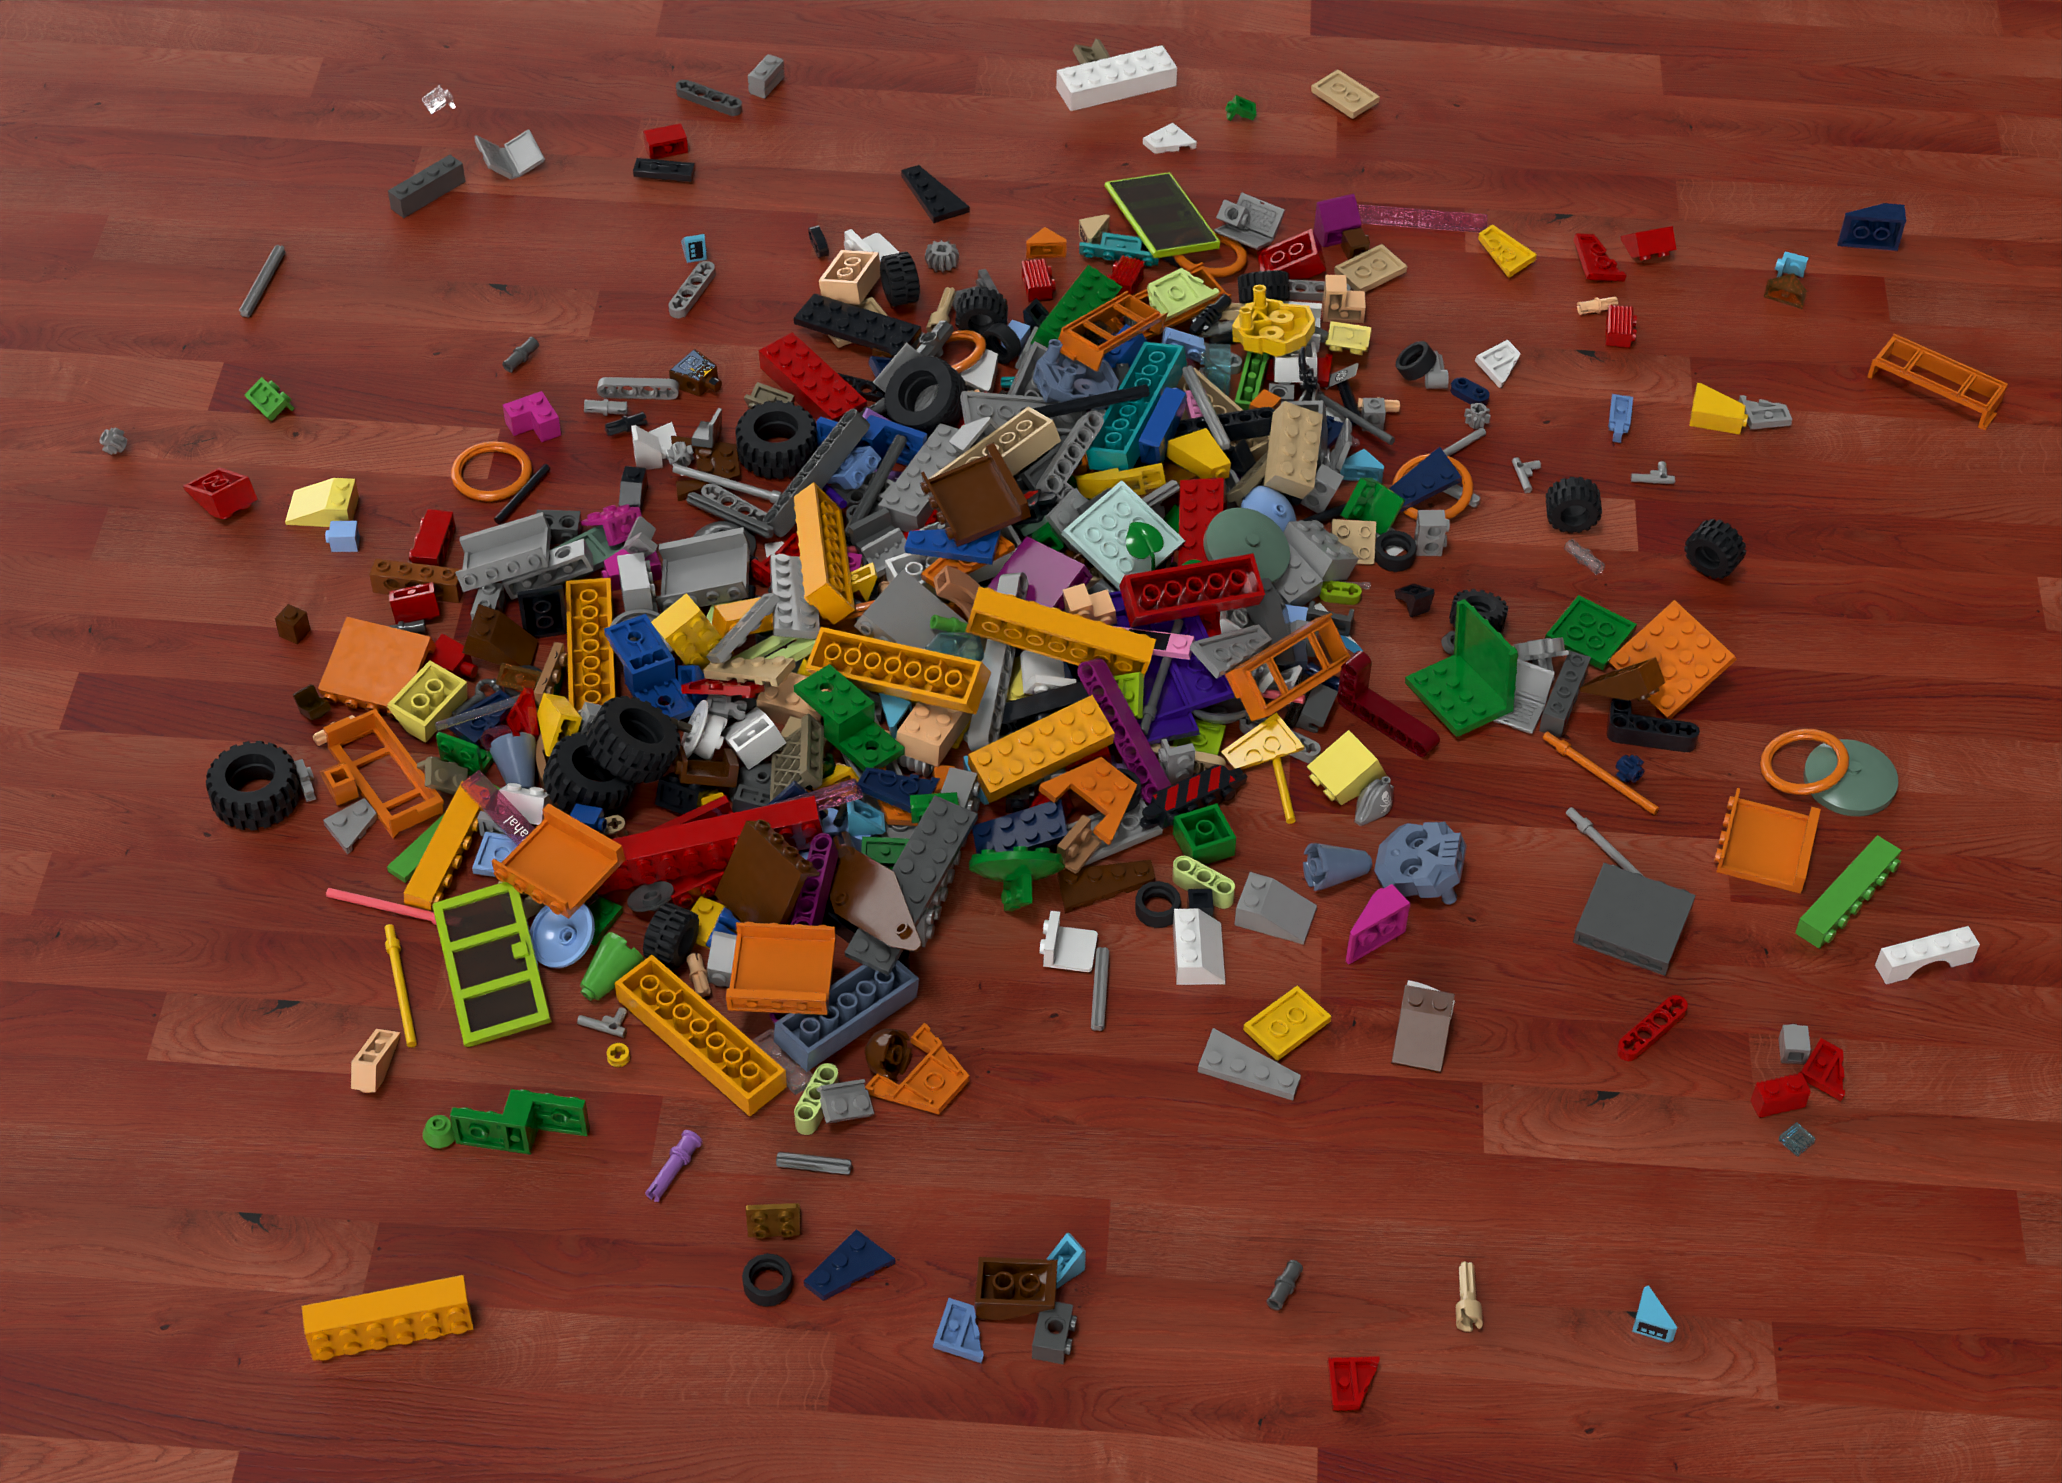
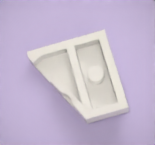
M1174 123L1143 138V145L1155 154L1166 151H1179V147L1183 146L1195 149L1197 144L1193 138Z
M1506 340L1477 355L1475 362L1501 388L1521 353L1509 340Z

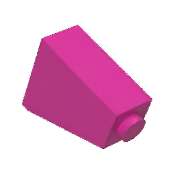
M625 549L604 560L605 570L601 571L602 578H611L612 591L621 589L617 556L630 554ZM655 551L645 558V561H650L653 581L662 579L661 563Z

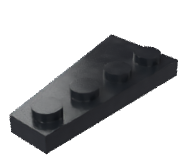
M920 165L901 170V177L933 223L969 213V206Z

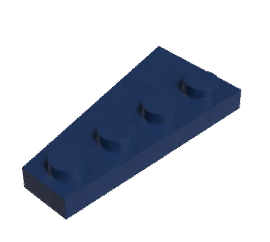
M1439 447L1389 489L1405 499L1399 511L1401 513L1462 482V477L1441 447Z

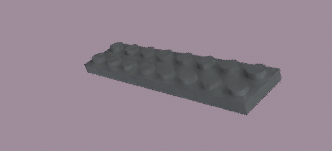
M935 795L892 869L897 876L916 927L978 819L977 813ZM858 928L844 953L845 957L889 976L903 950L891 948Z

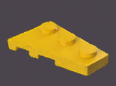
M1493 224L1479 233L1478 240L1508 278L1536 261L1537 254Z
M1276 712L1222 750L1221 755L1232 769L1240 768L1243 770L1304 750V745Z

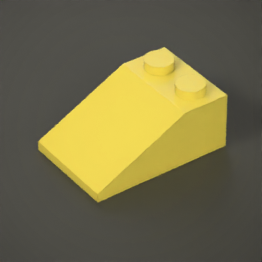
M331 478L295 490L286 517V525L330 527V521H353L359 499L356 480Z

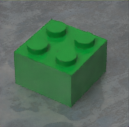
M1218 804L1174 816L1173 836L1184 856H1188L1204 865L1235 856L1236 836Z

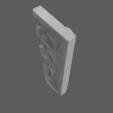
M1258 624L1194 641L1189 649L1217 679L1268 647L1272 638Z
M1214 1028L1198 1066L1199 1073L1290 1100H1294L1301 1079V1075Z

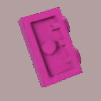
M627 504L616 508V505L604 507L601 513L594 512L588 514L587 519L580 522L581 526L603 525L608 545L615 546L627 540L636 519L639 516L642 517L639 507H630Z

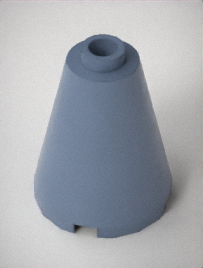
M520 732V736L513 737V734L509 733L493 740L490 753L505 784L516 783L525 789L535 787V737L529 733Z
M1311 843L1307 845L1304 851V855H1308L1307 862H1303L1304 876L1308 886L1314 887V891L1323 890L1363 876L1372 867L1370 855L1363 850Z

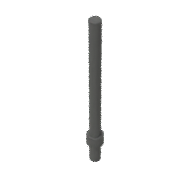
M1303 385L1300 386V390H1301L1302 392L1305 391V390L1303 389ZM1320 390L1319 400H1323L1325 406L1348 418L1389 445L1394 444L1395 438L1328 398Z
M1176 619L1171 633L1180 634L1184 621ZM1164 656L1162 658L1148 704L1143 709V719L1140 727L1144 735L1148 734L1151 722L1155 720L1157 714L1156 706L1172 660L1171 657Z

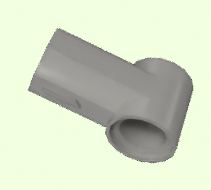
M1434 351L1437 358L1433 368L1425 374L1426 389L1448 388V370L1444 369L1442 355Z

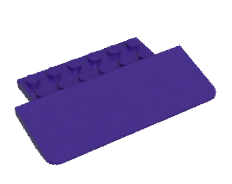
M1121 591L1109 593L1117 618V623L1111 626L1133 628L1130 627ZM1199 615L1181 618L1184 623L1180 634L1194 636L1195 641L1209 638ZM1175 620L1141 625L1133 629L1171 633ZM1193 652L1190 660L1172 658L1156 706L1157 714L1155 720L1151 722L1148 734L1145 735L1149 744L1161 743L1162 739L1172 741L1200 735L1199 728L1191 712L1234 698V693L1225 674L1216 679ZM1152 655L1144 676L1143 709L1148 704L1163 656ZM1143 718L1136 719L1140 726Z

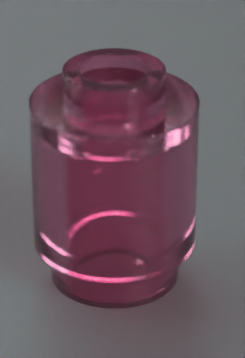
M506 725L489 728L483 732L481 744L490 751L493 740L505 734H513V732Z

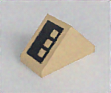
M1105 214L1079 219V236L1082 242L1099 244L1103 232H1109L1110 215Z

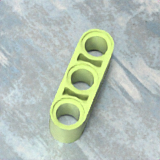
M1179 856L1174 860L1172 873L1174 884L1186 891L1188 889H1212L1214 906L1221 909L1232 906L1235 884L1230 878L1188 856Z
M825 1063L816 1069L795 1107V1127L800 1134L809 1135L814 1133L824 1117L820 1103L821 1095L820 1092H817V1088L822 1085L839 1083L838 1069L833 1064Z

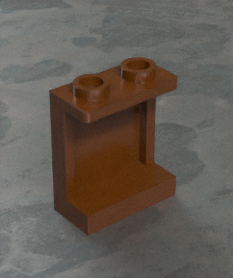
M681 745L680 751L672 762L680 783L736 788L739 764L733 749H724L722 761L687 759L684 747Z

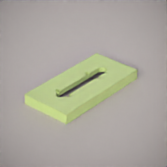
M772 635L729 660L738 657L744 659L764 657L797 639L789 644L786 649L782 648L764 658L773 659L778 656H784L785 658H794L796 662L811 654L816 639Z

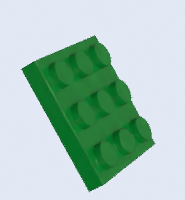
M1578 595L1547 632L1545 639L1563 637L1565 651L1570 650L1591 657V665L1604 670L1609 664L1611 657L1622 648L1634 633L1637 624Z

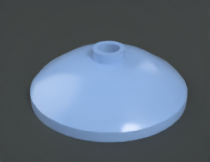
M1265 486L1254 487L1242 500L1241 508L1252 509L1266 515L1282 531L1285 530L1288 522L1297 521L1294 509L1287 498L1272 488Z
M583 904L569 919L562 914H555L548 906H544L531 925L530 934L536 959L541 964L550 968H564L578 961L586 953L593 940L595 930L594 918L588 906Z

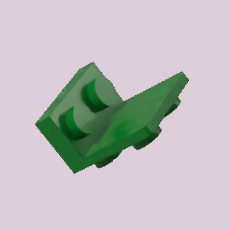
M1360 478L1341 516L1347 520L1375 521L1376 532L1381 535L1390 530L1405 499L1374 478Z
M437 733L436 739L440 760L455 762L458 766L467 768V775L482 779L494 763L490 751L445 733Z

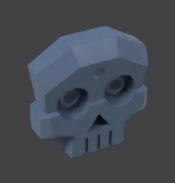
M1057 339L1049 341L1047 351L1037 360L1033 380L1038 390H1040L1039 392L1045 403L1065 402L1117 390L1119 381L1107 361L1103 359L1099 371L1096 372L1080 361H1073L1060 353L1063 344ZM1108 405V406L1099 407V408H1094V409H1095V410H1101V409H1104V408L1109 407V405Z
M1424 822L1423 825L1407 823L1399 826L1379 845L1374 871L1382 888L1393 884L1404 897L1418 894L1420 898L1441 896L1443 903L1452 904L1457 900V894L1453 886L1460 883L1467 845L1461 832L1454 833L1446 822Z

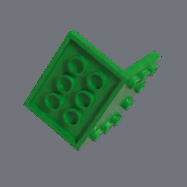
M1463 599L1457 602L1454 655L1406 676L1405 684L1456 737H1459L1513 712L1518 651L1504 639L1500 632H1497L1491 626L1487 619H1484L1477 612L1474 606H1471Z

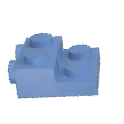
M871 446L855 447L827 483H838L844 490L857 489L864 483L865 477L876 470L881 458Z

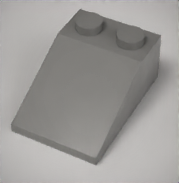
M1250 872L1236 907L1234 925L1304 945L1317 905L1273 878Z

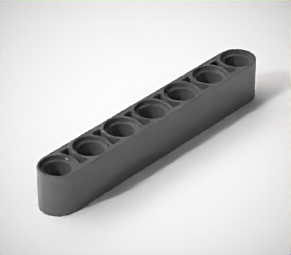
M851 409L844 414L763 518V523L774 528L773 533L777 537L786 535L796 523L794 496L813 482L822 489L868 431L870 423L856 409Z

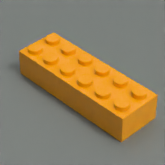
M1091 695L968 754V766L972 772L977 773V782L980 783L983 793L988 802L991 803L1113 744L1115 733L1095 698Z
M463 1275L302 1306L304 1333L313 1361L328 1360L334 1356L345 1354L354 1355L360 1351L370 1349L380 1350L386 1346L405 1345L416 1340L436 1339L442 1335L462 1334L468 1330H473L470 1301Z

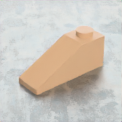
M375 1029L351 1062V1089L360 1090L364 1093L377 1091L386 1076L400 1038V1032Z

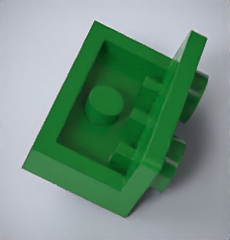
M862 836L861 853L892 870L909 839Z

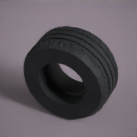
M935 356L913 358L901 365L890 378L884 397L885 410L892 422L927 433L928 440L940 423L955 427L963 417L960 396L962 391H968L962 376L941 358ZM938 384V391L934 401L927 408L915 412V402L920 393L927 387Z

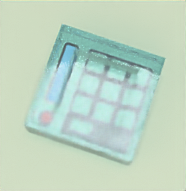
M1797 1122L1782 1133L1778 1139L1797 1157L1813 1145L1816 1140Z

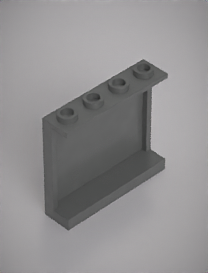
M1604 863L1575 930L1573 943L1665 976L1687 917L1693 908L1696 895L1684 889L1671 887L1664 882L1646 878L1639 873L1626 871L1619 866Z

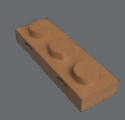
M554 642L534 690L537 708L540 706L543 693L554 694L555 683L558 684L560 681L562 666L565 667L567 664L568 655L564 651L563 643Z

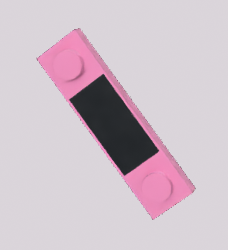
M1125 628L1130 632L1146 634L1150 638L1156 639L1152 655L1190 660L1192 651L1189 648L1192 642L1195 641L1194 636Z

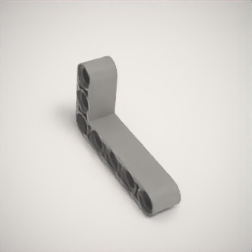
M1090 411L1076 422L1036 485V489H1041L1042 493L1055 492L1057 495L1055 503H1059L1071 489H1074L1067 481L1104 424L1103 416L1098 411Z

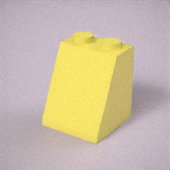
M1349 730L1307 766L1311 772L1309 778L1317 787L1321 784L1325 788L1324 794L1331 801L1336 800L1340 805L1359 796L1362 790L1376 779L1381 780L1382 777L1387 776L1378 759Z

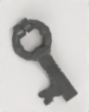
M495 678L480 680L475 687V695L452 711V715L456 716L487 698L484 692L481 691V687L485 684H488L495 692L501 690L502 685Z

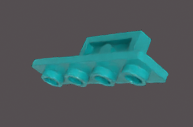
M1103 232L1101 245L1085 242L1079 243V254L1088 258L1101 257L1111 261L1114 259L1120 260L1124 255L1125 257L1136 258V260H1143L1145 266L1159 264V258H1154L1148 251H1141L1142 240L1140 237Z

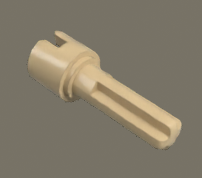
M953 287L945 288L937 311L933 312L929 318L926 327L927 332H931L939 321H947L950 324L948 314L956 295Z
M1464 1261L1459 1267L1460 1301L1455 1307L1456 1325L1462 1331L1471 1332L1473 1330V1323H1475L1478 1329L1483 1325L1482 1305L1476 1300L1474 1264Z

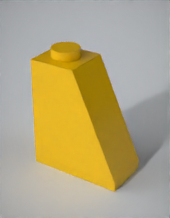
M1697 383L1689 426L1740 435L1742 426L1746 427L1748 414H1744L1746 405L1702 383Z
M1207 428L1168 440L1166 455L1168 459L1198 475L1201 479L1229 478L1231 462Z
M543 693L537 717L546 756L550 757L554 746L562 738L578 733L582 717L564 696Z

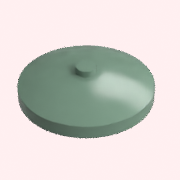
M1248 508L1224 510L1213 518L1204 534V550L1208 561L1254 553L1260 577L1269 578L1272 583L1279 580L1288 567L1290 548L1286 536L1273 520L1258 511Z
M1839 739L1848 750L1849 767L1844 777L1836 785L1820 793L1811 794V796L1827 809L1847 816H1868L1882 811L1892 802L1898 788V774L1893 763L1884 753L1869 744L1856 740ZM1823 743L1810 753L1803 771L1805 784L1820 781L1835 770L1838 759L1832 747Z

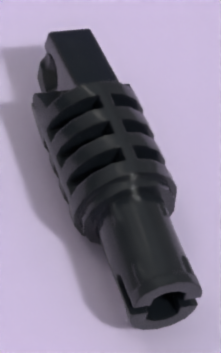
M1223 294L1214 304L1207 305L1192 320L1189 334L1199 336L1203 332L1206 333L1222 317V312L1231 305V298Z

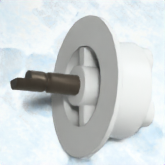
M702 700L697 705L688 723L670 717L672 724H675L678 730L684 732L681 745L684 747L687 759L694 753L704 760H711L714 750H719L723 743L724 737L720 735L727 724V718L708 714V702L706 700Z

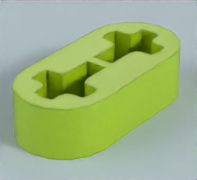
M1324 581L1319 597L1321 600L1329 603L1355 605L1361 600L1362 590L1360 586L1354 583Z

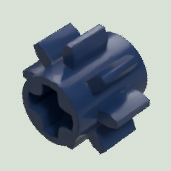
M1633 754L1630 757L1624 755L1615 766L1619 770L1616 776L1623 782H1637L1644 774L1645 770L1641 767L1644 761Z

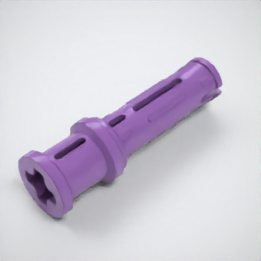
M690 1130L682 1132L681 1140L676 1147H672L670 1150V1158L650 1187L645 1191L648 1198L652 1200L655 1196L654 1201L659 1202L682 1166L690 1163L693 1152L703 1144L702 1139L696 1133Z

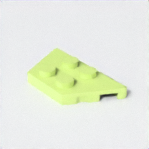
M1183 268L1149 283L1147 287L1150 306L1159 311L1160 314L1168 313L1165 322L1217 297L1220 291L1217 288L1212 290L1203 284V280L1192 276L1190 272Z

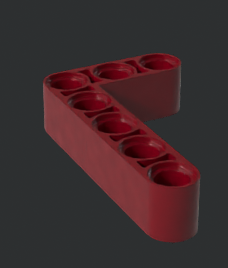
M1357 651L1341 666L1337 695L1339 704L1419 757H1425L1439 744V735L1429 726L1368 688L1372 662L1365 652Z

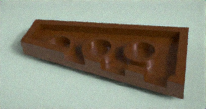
M1151 860L1082 867L1078 873L1068 869L1057 872L1065 914L1072 912L1075 907L1081 905L1087 907L1093 905V901L1102 898L1108 900L1114 898L1115 894L1124 891L1129 893L1140 889L1147 883L1155 882Z

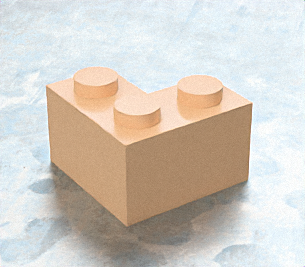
M1325 275L1322 302L1323 322L1364 323L1366 309L1365 291H1347L1346 275Z
M1084 583L1063 589L1065 612L1078 614L1093 621H1102L1110 626L1117 623L1116 610L1108 590L1089 595Z

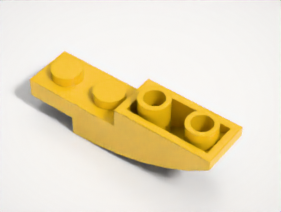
M1162 463L1124 471L1114 468L1075 476L1078 491L1085 498L1092 499L1107 488L1112 489L1121 480L1137 495L1146 494L1145 490L1161 487L1166 484Z

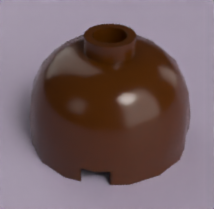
M883 1029L874 1033L869 1039L864 1053L867 1065L874 1074L896 1080L898 1079L896 1077L898 1073L902 1075L905 1073L911 1057V1048L907 1047L906 1041H910V1038L905 1031Z

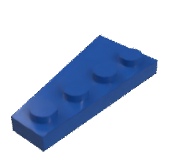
M945 529L909 531L904 547L905 553L992 565L1002 529L959 547L956 546L953 539L949 541Z

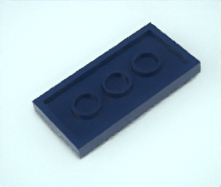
M1061 798L1055 803L1049 801L974 825L972 828L976 854H981V851L986 849H993L996 852L1013 851V847L1025 846L1028 847V851H1035L1036 848H1047L1059 844L1069 832L1064 804Z

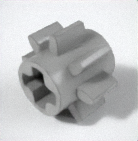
M1481 403L1471 404L1470 409H1465V423L1469 424L1473 429L1484 428L1485 423H1490V409Z
M116 427L104 430L100 437V444L104 445L102 450L111 455L112 453H121L127 444V438L123 437L124 431Z
M676 442L667 450L670 465L675 463L687 467L690 465L691 460H694L692 446H686L685 442Z

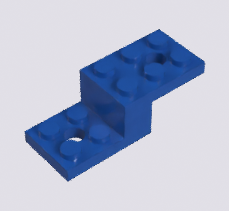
M870 415L866 419L870 423V427L855 447L871 446L881 458L876 468L878 469L892 441L899 434L906 438L907 443L896 462L908 466L927 441V433ZM820 417L816 421L818 447L838 422L824 417Z
M646 614L604 628L606 638L624 666L625 684L633 697L640 698L643 702H650L655 708H660L664 715L678 720L693 714L695 707L687 694H682L681 685L676 678L675 659ZM633 637H636L637 639H640V640H638V641H631V640H629V639H631V638H633ZM663 701H666L667 703H670V704H669V705H666V706H663V705H660L659 703H661V702H663Z

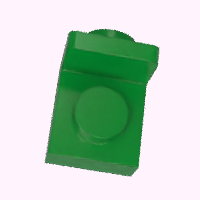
M1235 95L1225 108L1227 120L1229 121L1233 119L1235 114L1252 121L1257 115L1256 103L1238 95Z

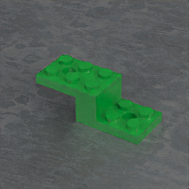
M832 665L825 666L794 685V692L824 717V737L862 771L866 767L882 769L905 754V747L874 722L875 702ZM823 689H830V690H832V691H831V692H828V691H822V690H823ZM868 747H875V748H877L876 750H872V749L867 750Z
M525 1089L510 1090L503 1114H498L494 1111H476L467 1107H453L450 1114L456 1144L529 1155L531 1154L538 1129L587 1137L590 1130L585 1100L578 1097L556 1096L552 1093H535Z

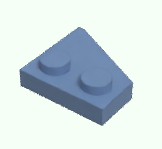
M948 1298L932 1348L982 1363L984 1354L981 1351L980 1334L975 1321L976 1314L973 1305Z

